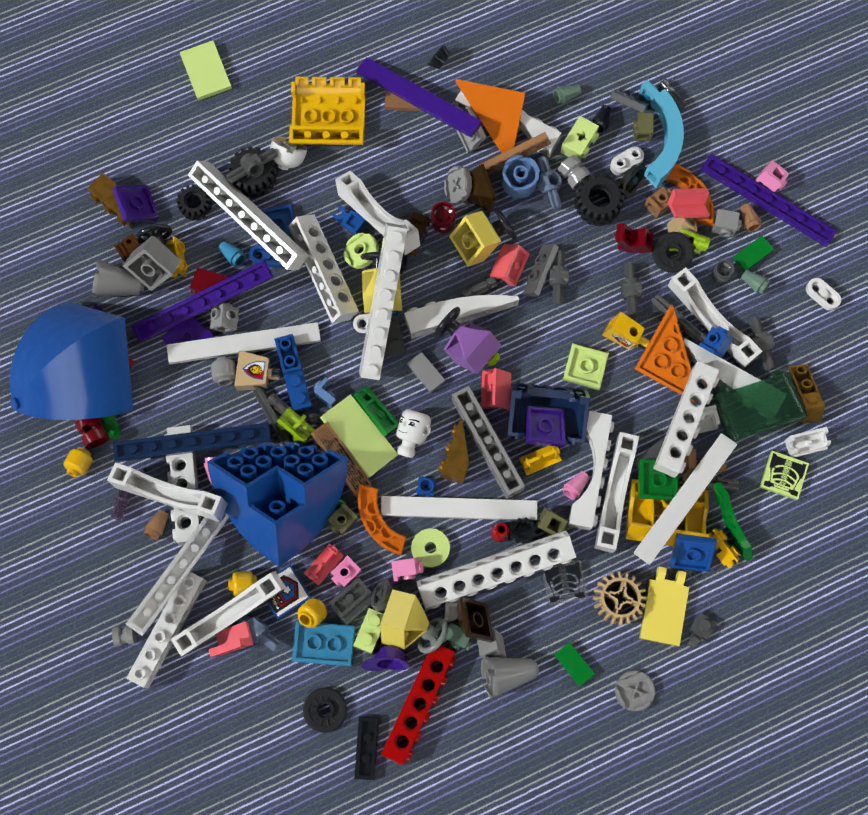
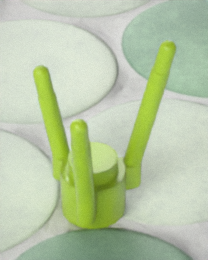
M684 228L680 229L681 232L694 237L692 241V246H695L693 248L694 253L706 252L710 243V237L693 233ZM670 247L668 249V251L678 252L677 248Z

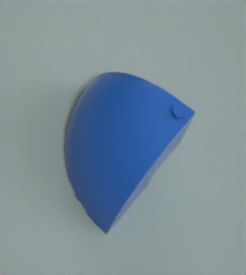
M272 442L258 444L257 448L241 447L239 452L233 454L226 452L207 461L216 495L221 496L228 504L225 512L234 526L259 553L280 567L306 548L321 532L333 514L345 485L348 458L329 449L326 452L318 450L315 445L300 446V443L285 442V445L273 446Z

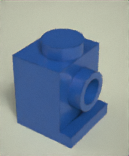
M721 326L717 329L712 327L703 343H700L699 346L723 358L734 338L727 335L729 331Z

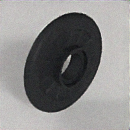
M668 232L661 235L655 241L652 256L655 264L661 270L676 273L688 267L692 261L694 251L691 241L685 235L679 232ZM670 247H675L678 250V255L675 258L668 256L667 251Z
M325 687L314 690L308 695L303 705V716L310 728L321 733H329L338 729L345 721L347 715V704L344 697L332 688ZM323 704H328L331 708V712L327 716H322L319 712Z

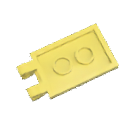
M657 567L655 580L650 579L648 583L647 600L645 601L646 608H644L639 639L679 647L689 587L684 586L686 572L678 570L675 581L665 579L667 568Z

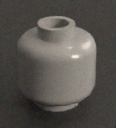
M226 356L218 357L211 364L212 380L218 383L219 386L231 385L236 377L235 362Z

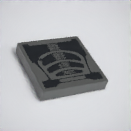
M619 89L612 91L610 99L640 112L647 110L650 104Z

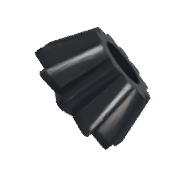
M444 44L429 61V66L440 69L449 58L450 53Z
M526 517L523 520L518 518L517 522H512L513 527L509 529L512 533L511 538L515 539L516 543L522 542L525 545L526 542H532V539L537 536L535 532L538 528L534 526V521H529Z

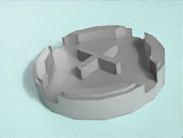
M454 166L448 171V178H445L444 191L447 199L451 200L450 202L463 203L470 195L472 178L467 168Z
M634 670L626 672L619 677L615 684L614 692L617 701L622 707L636 712L644 710L651 705L655 696V687L648 675Z

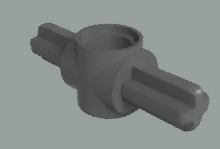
M270 148L259 156L256 153H247L241 158L240 167L231 171L226 176L230 183L237 181L245 175L256 178L263 173L264 164L278 155L274 148Z
M562 250L557 251L554 258V266L549 270V285L553 288L552 302L554 304L563 303L564 288L568 286L569 269L565 267V252Z
M628 262L624 264L625 279L621 281V297L627 301L628 316L633 317L639 314L638 299L642 296L641 280L636 278L635 263Z
M752 317L749 319L753 333L751 339L763 351L760 356L765 370H772L776 368L771 352L775 348L774 339L770 333L764 332L760 318Z

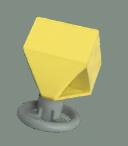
M392 589L381 621V644L406 649L418 639L417 646L420 652L428 654L435 651L447 636V621L443 618H436L429 622L416 595ZM441 628H442L441 635H440V637H439L438 640H437L438 632H439V631L441 630ZM429 640L431 646L424 647L423 641Z

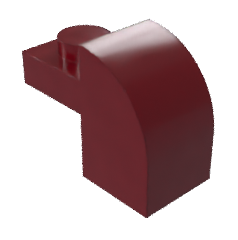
M625 223L617 224L615 239L618 243V250L628 253L653 252L654 234L647 228L632 230Z

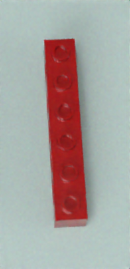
M440 645L435 651L427 654L381 755L401 765H404V762L409 763L414 753L410 749L413 743L418 744L422 732L419 730L422 724H427L431 716L428 710L431 705H436L440 696L436 693L440 686L444 687L448 676L445 675L448 668L452 669L457 658L453 657L454 651ZM435 661L443 664L441 672L436 673L432 670L431 666ZM432 680L435 684L434 689L426 691L423 688L424 681ZM422 698L426 701V707L423 710L415 708L414 702L416 699ZM415 717L417 719V726L414 729H409L406 726L407 718ZM402 735L406 736L409 740L405 748L397 745V739Z

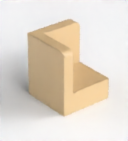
M674 217L667 223L668 232L682 233L688 239L691 236L681 232V228L693 233L698 231L694 218Z

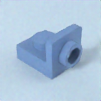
M325 377L323 381L319 380L315 384L314 395L331 409L337 405L334 393L328 389L325 391L330 385L329 379Z

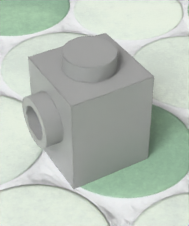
M717 209L711 232L720 234L723 237L734 236L741 227L740 213Z

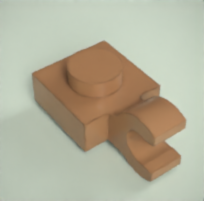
M692 449L690 455L685 456L686 473L681 478L682 484L686 482V477H689L697 467L696 449Z

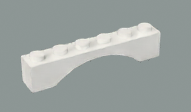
M460 91L455 99V106L464 110L465 107H471L462 91ZM522 110L519 129L526 135L528 140L546 132L551 144L537 152L550 158L560 141L561 132L556 127L548 126L540 119L533 118Z
M348 171L335 179L338 196L383 236L386 222L407 227L404 255L420 246L418 229L409 221L398 219L385 211L372 197L361 179L353 172Z
M686 267L671 278L668 287L708 331L712 327L717 329L719 326L729 331L727 335L734 339L727 352L742 369L747 367L763 352L750 337L743 334L722 316L703 291L699 281Z
M593 411L588 413L586 438L592 450L593 473L587 490L570 508L568 527L591 531L593 526L596 527L598 515H595L596 507H600L601 496H598L599 488L603 489L605 477H602V471L606 470L608 463L605 454L606 451L610 450L611 440H608L609 433H613L615 423L611 421L612 415Z
M620 432L617 436L594 549L613 553L617 548L625 495L639 436Z
M118 463L114 464L107 479L117 489L218 522L221 521L228 505L221 496L205 491L179 487Z
M276 571L271 572L170 640L179 654L183 656L284 590L286 586Z

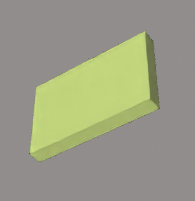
M214 41L180 52L198 101L232 89Z

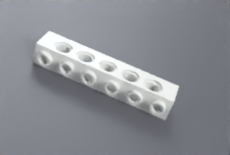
M315 214L297 216L288 227L295 243L309 255L304 263L332 324L351 320L359 310Z
M699 361L693 366L653 469L674 478L679 473H683L686 466L684 462L685 456H689L693 445H691L692 438L696 439L700 430L697 427L699 421L702 422L706 415L705 405H709L713 394L710 392L712 387L715 388L720 378L717 377L718 369ZM697 383H702L705 389L699 388ZM691 400H696L699 406H694ZM687 416L691 418L692 423H687L684 420V417ZM677 434H683L685 440H680ZM670 451H676L679 458L673 457Z
M190 425L167 428V434L165 435L193 432V428ZM187 453L166 456L167 464H170V472L167 474L168 482L179 486L181 482L187 481V489L199 491L196 454ZM185 462L186 467L183 470L178 471V464ZM173 507L174 510H171L172 522L175 521V529L172 530L173 540L181 546L186 543L201 523V516ZM190 519V526L182 528L183 521Z
M192 572L188 573L166 604L126 679L149 689L173 645L170 639L179 634L207 582L205 579Z

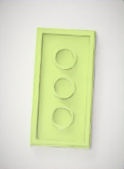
M351 394L320 417L324 423L328 422L368 478L398 455Z

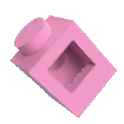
M772 160L761 171L755 181L762 182L775 192L777 189L782 190L787 184L786 178L790 173Z
M347 555L330 572L333 575L331 580L338 587L342 585L345 588L362 573V570ZM343 569L348 570L346 576L341 575Z
M419 557L391 561L394 581L402 580L403 576L404 580L416 578L415 574L423 573V563L419 560Z

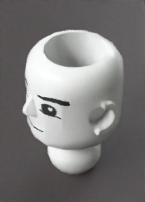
M410 409L402 413L396 431L397 437L403 440L397 449L398 454L409 458L414 457L415 445L423 444L431 432L430 416Z

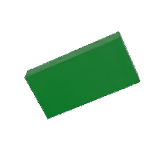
M760 236L736 254L733 260L745 272L770 254L774 248L763 236Z
M570 642L554 654L555 658L579 687L595 675Z

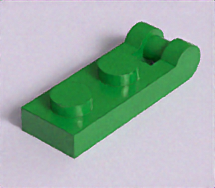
M365 386L360 389L359 393L355 392L351 395L384 437L398 428L399 422L369 387Z

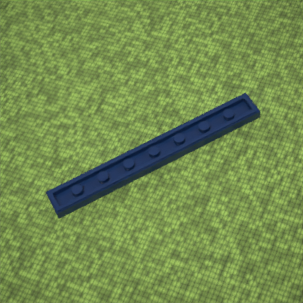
M269 422L113 442L114 461L140 460L272 443Z

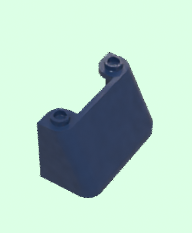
M512 384L508 436H511L512 439H522L526 436L527 406L559 408L565 410V439L572 445L585 443L590 404L588 391L533 384Z

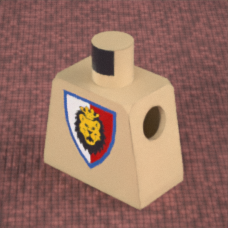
M239 351L234 385L238 391L255 390L258 387L267 389L269 379L280 380L281 369L271 368L269 358Z

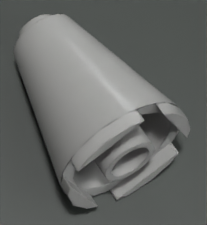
M97 260L92 297L140 295V291L144 292L145 285L128 270L103 260Z
M485 657L481 661L482 679H486L488 684L484 685L485 690L490 698L497 697L535 679L537 674H539L537 662L529 658Z

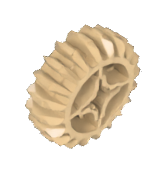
M621 571L617 572L616 578L613 572L609 574L610 580L606 576L602 577L604 583L600 581L597 583L601 589H594V593L599 594V596L593 597L594 601H599V603L594 605V608L601 607L602 610L598 612V615L600 616L605 613L604 621L611 617L610 622L612 625L615 624L616 619H618L619 626L623 625V619L628 625L631 623L630 617L636 621L638 619L636 614L640 616L643 614L639 608H646V605L641 603V601L647 600L646 596H641L646 590H639L638 587L642 584L641 581L635 584L636 577L633 576L629 580V573L627 572L623 578ZM621 583L617 592L605 591L610 584ZM626 586L632 589L635 600L627 595ZM619 593H621V598L624 599L625 602L622 601L618 605V599L615 598V595L618 596ZM604 597L612 601L613 612L606 606ZM622 605L634 606L629 613L619 614Z

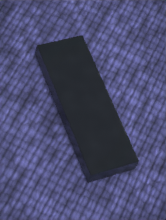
M359 716L354 779L375 780L379 729L378 717Z

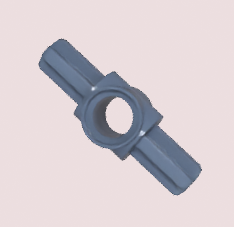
M542 156L537 159L541 171L538 188L542 193L548 194L552 208L558 209L562 207L558 194L562 180L557 172L551 171L547 157Z
M245 615L236 621L238 624L243 622L249 623L254 643L262 642L272 651H276L280 647L281 642L269 633V626L258 617L250 618Z

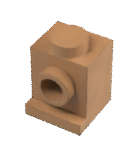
M661 187L646 199L644 206L655 218H658L670 208L668 200L672 191Z

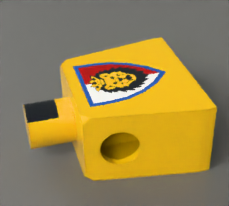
M619 312L609 321L602 336L627 349L636 345L644 350L650 342L649 339L642 336L645 328L622 312Z

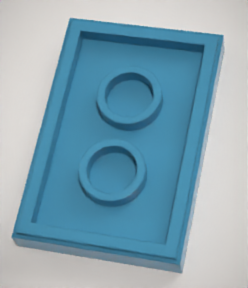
M296 621L292 662L352 667L356 626L320 623L315 628H309Z

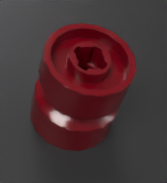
M439 202L432 208L431 224L436 232L445 234L453 230L455 226V209L448 202Z
M100 418L80 419L75 422L79 434L83 435L81 439L86 449L98 447L109 440L105 428L101 427L103 423Z

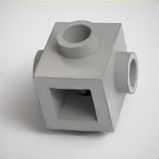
M226 302L213 307L210 315V329L223 333L236 331L239 321V308L232 307V304Z

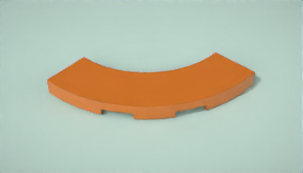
M675 164L670 175L665 180L681 189L706 188L704 183L694 176L690 170L678 164ZM709 195L705 202V206L710 214L709 217L695 218L696 223L713 226L714 205Z
M359 484L358 510L365 529L380 546L402 556L406 536L393 531L382 519L377 504L378 489Z

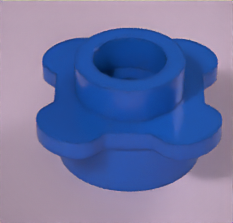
M424 476L419 477L416 493L433 497L434 486L437 485L436 480L425 478Z

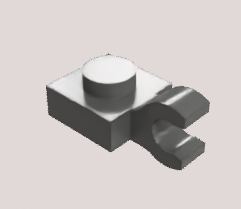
M700 612L689 628L693 634L688 640L687 645L694 649L701 638L706 641L717 623Z

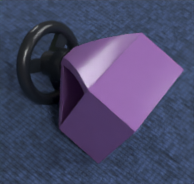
M455 307L440 322L434 332V337L439 338L447 331L452 337L444 348L445 352L455 364L478 374L502 345L491 331L470 322L459 323L456 319L461 309Z

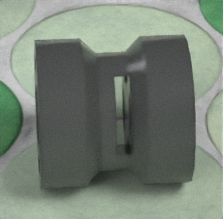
M728 260L719 261L712 272L714 281L720 284L728 282L734 273V265Z

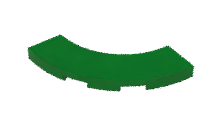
M718 482L714 484L713 488L717 505H720L723 513L722 519L727 530H731L735 540L733 542L747 562L753 559L752 546L747 541L737 522L728 492Z

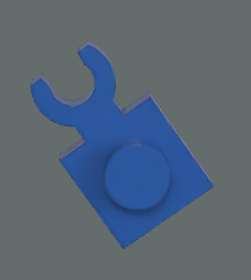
M342 206L338 207L339 211L342 212L340 216L332 215L336 221L342 222L341 226L354 235L358 234L367 223L360 214L353 210L347 213Z

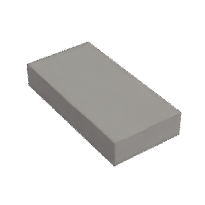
M422 352L407 363V366L430 393L445 382L442 375Z

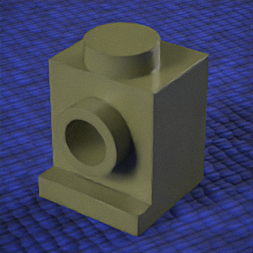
M645 111L637 113V119L633 121L634 134L632 141H651L653 136V113Z
M343 503L328 519L330 523L328 527L333 533L337 534L339 532L343 536L359 519ZM344 517L345 521L343 523H339L338 518Z
M544 507L536 521L538 528L552 535L565 531L568 528V520L547 507ZM552 519L556 520L554 525L549 524Z

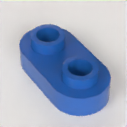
M255 245L250 249L249 257L254 264L266 260L269 267H283L278 261H274L275 258L261 245ZM258 254H262V255H263V256H262L261 258H259V259L256 258V256H257Z

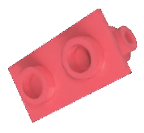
M329 543L304 574L319 586L344 555Z

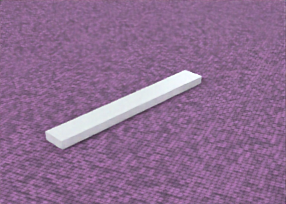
M318 322L167 344L169 364L237 355L239 351L251 353L277 349L274 338L293 334L296 346L321 342Z
M722 433L719 435L634 551L636 556L649 565L652 563L737 446L735 442Z
M382 496L381 516L518 520V518L523 520L527 517L529 521H537V501Z
M224 512L220 522L206 517L203 518L126 622L127 626L141 636L145 634L229 519L226 512Z

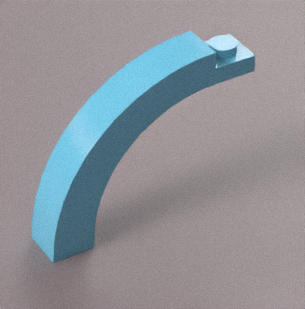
M647 80L642 83L639 94L646 102L650 103L649 105L658 115L664 130L663 151L654 162L647 166L644 174L651 184L657 188L670 175L680 155L684 139V127L680 111L666 89L659 92L657 87Z

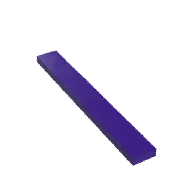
M367 57L356 69L358 75L471 138L482 125V121Z
M710 154L701 168L702 172L825 247L829 245L837 232L834 228Z
M266 260L131 327L138 342L142 343L274 278Z

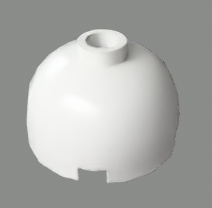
M285 137L272 138L270 148H274L278 155L272 160L278 164V168L288 170L289 168L300 166L306 156L307 147L303 144H289Z

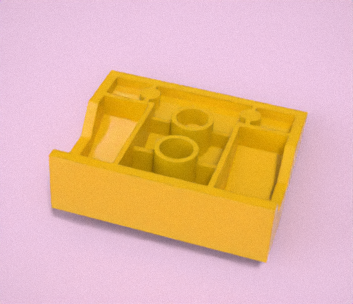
M631 479L625 539L642 541L671 501L638 499V479ZM708 490L702 492L665 545L674 546L677 534L709 537V534H706V519L709 509Z

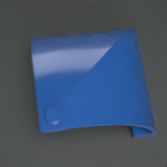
M68 301L58 304L40 315L22 336L12 360L10 370V404L13 410L28 416L53 420L92 419L134 410L125 318Z

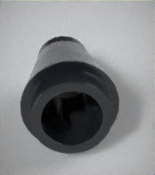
M602 105L591 121L599 126L597 133H603L608 129L611 108L607 105Z

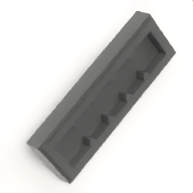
M556 244L542 245L522 293L526 297L540 295L559 248Z

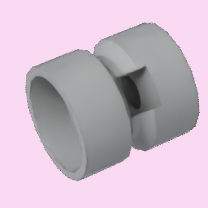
M576 155L570 156L558 167V172L563 178H568V184L573 190H577L584 180L587 181L588 177L592 176L585 166L581 167L582 162Z

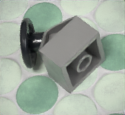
M155 224L141 229L136 234V239L141 245L130 254L123 265L125 269L151 291L171 277L181 263V260L165 245L164 240L171 236L173 232L172 227L167 224Z

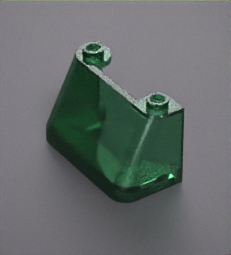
M783 369L771 372L772 376H769L767 379L736 389H729V386L717 389L718 393L713 394V398L726 437L729 439L748 437L808 416L805 406L787 371L783 372Z

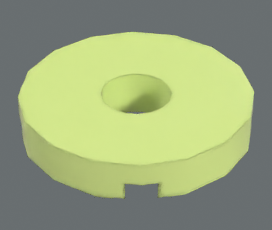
M358 233L348 240L343 255L345 261L351 267L356 269L365 268L372 263V260H362L360 256L363 253L378 252V241L369 233ZM364 247V250L358 254L359 249Z
M428 528L421 530L412 541L411 552L413 558L419 557L423 567L434 568L440 566L449 556L450 544L448 538L437 529ZM428 543L435 544L436 551L434 553H427L425 551V546Z

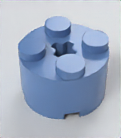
M523 155L513 156L508 159L502 171L501 183L504 191L513 199L528 197L536 190L539 180V167L532 158H526Z

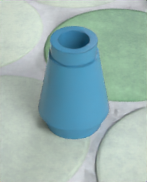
M226 241L219 245V250L231 265L238 267L243 264L246 259L243 250Z

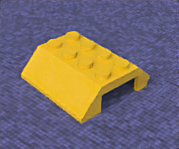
M296 76L295 82H291L293 100L289 144L363 145L365 133V83H361V77H348V84H345V77H330V83H327V77H312V83H309V77Z

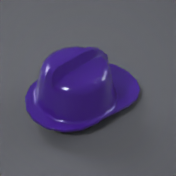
M384 645L376 651L374 659L364 661L361 667L369 671L406 670L410 665L405 661L404 649Z

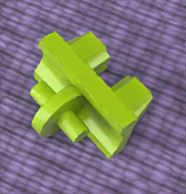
M290 407L277 420L278 427L282 431H289L296 443L301 442L304 444L311 435V432L315 430L304 420L307 417L303 414L300 417Z

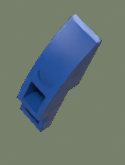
M293 334L274 338L293 411L296 413L311 409L309 392Z

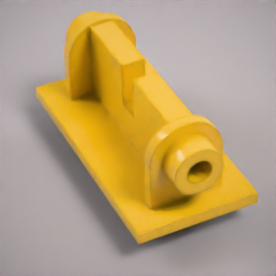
M173 237V240L166 241L165 245L181 260V263L171 277H177L178 274L187 277V263L184 258L185 245L182 241Z
M546 446L519 458L526 475L562 461L559 455L560 450L556 446Z
M715 528L712 530L715 534L708 533L709 538H717L715 550L720 548L722 551L716 554V556L724 566L726 565L729 568L734 565L732 560L736 562L740 560L738 557L740 553L734 545L730 546L728 544L726 534L721 529Z

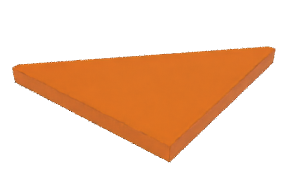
M456 79L458 87L482 121V124L500 152L503 153L515 147L526 93Z
M670 305L634 369L682 395L692 369L674 306Z

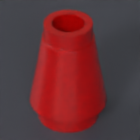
M504 523L495 524L491 529L492 538L497 542L506 541L510 536L509 527ZM498 528L505 529V532L499 533Z

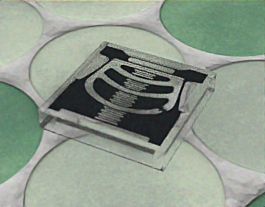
M581 560L571 561L566 564L559 563L553 565L549 570H542L548 606L587 600Z

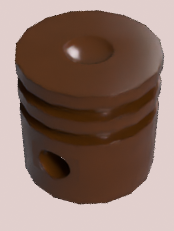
M133 234L122 239L121 243L117 242L118 245L114 244L124 263L130 254L140 246Z

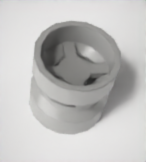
M120 626L113 627L112 640L114 646H122L125 643L129 645L136 644V631L129 626L124 628Z

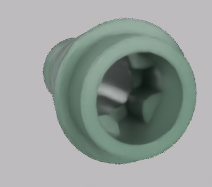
M578 84L558 86L553 90V97L557 104H564L574 97L581 95V88Z
M746 270L741 277L757 294H764L771 283L767 280V277L750 272L749 270Z

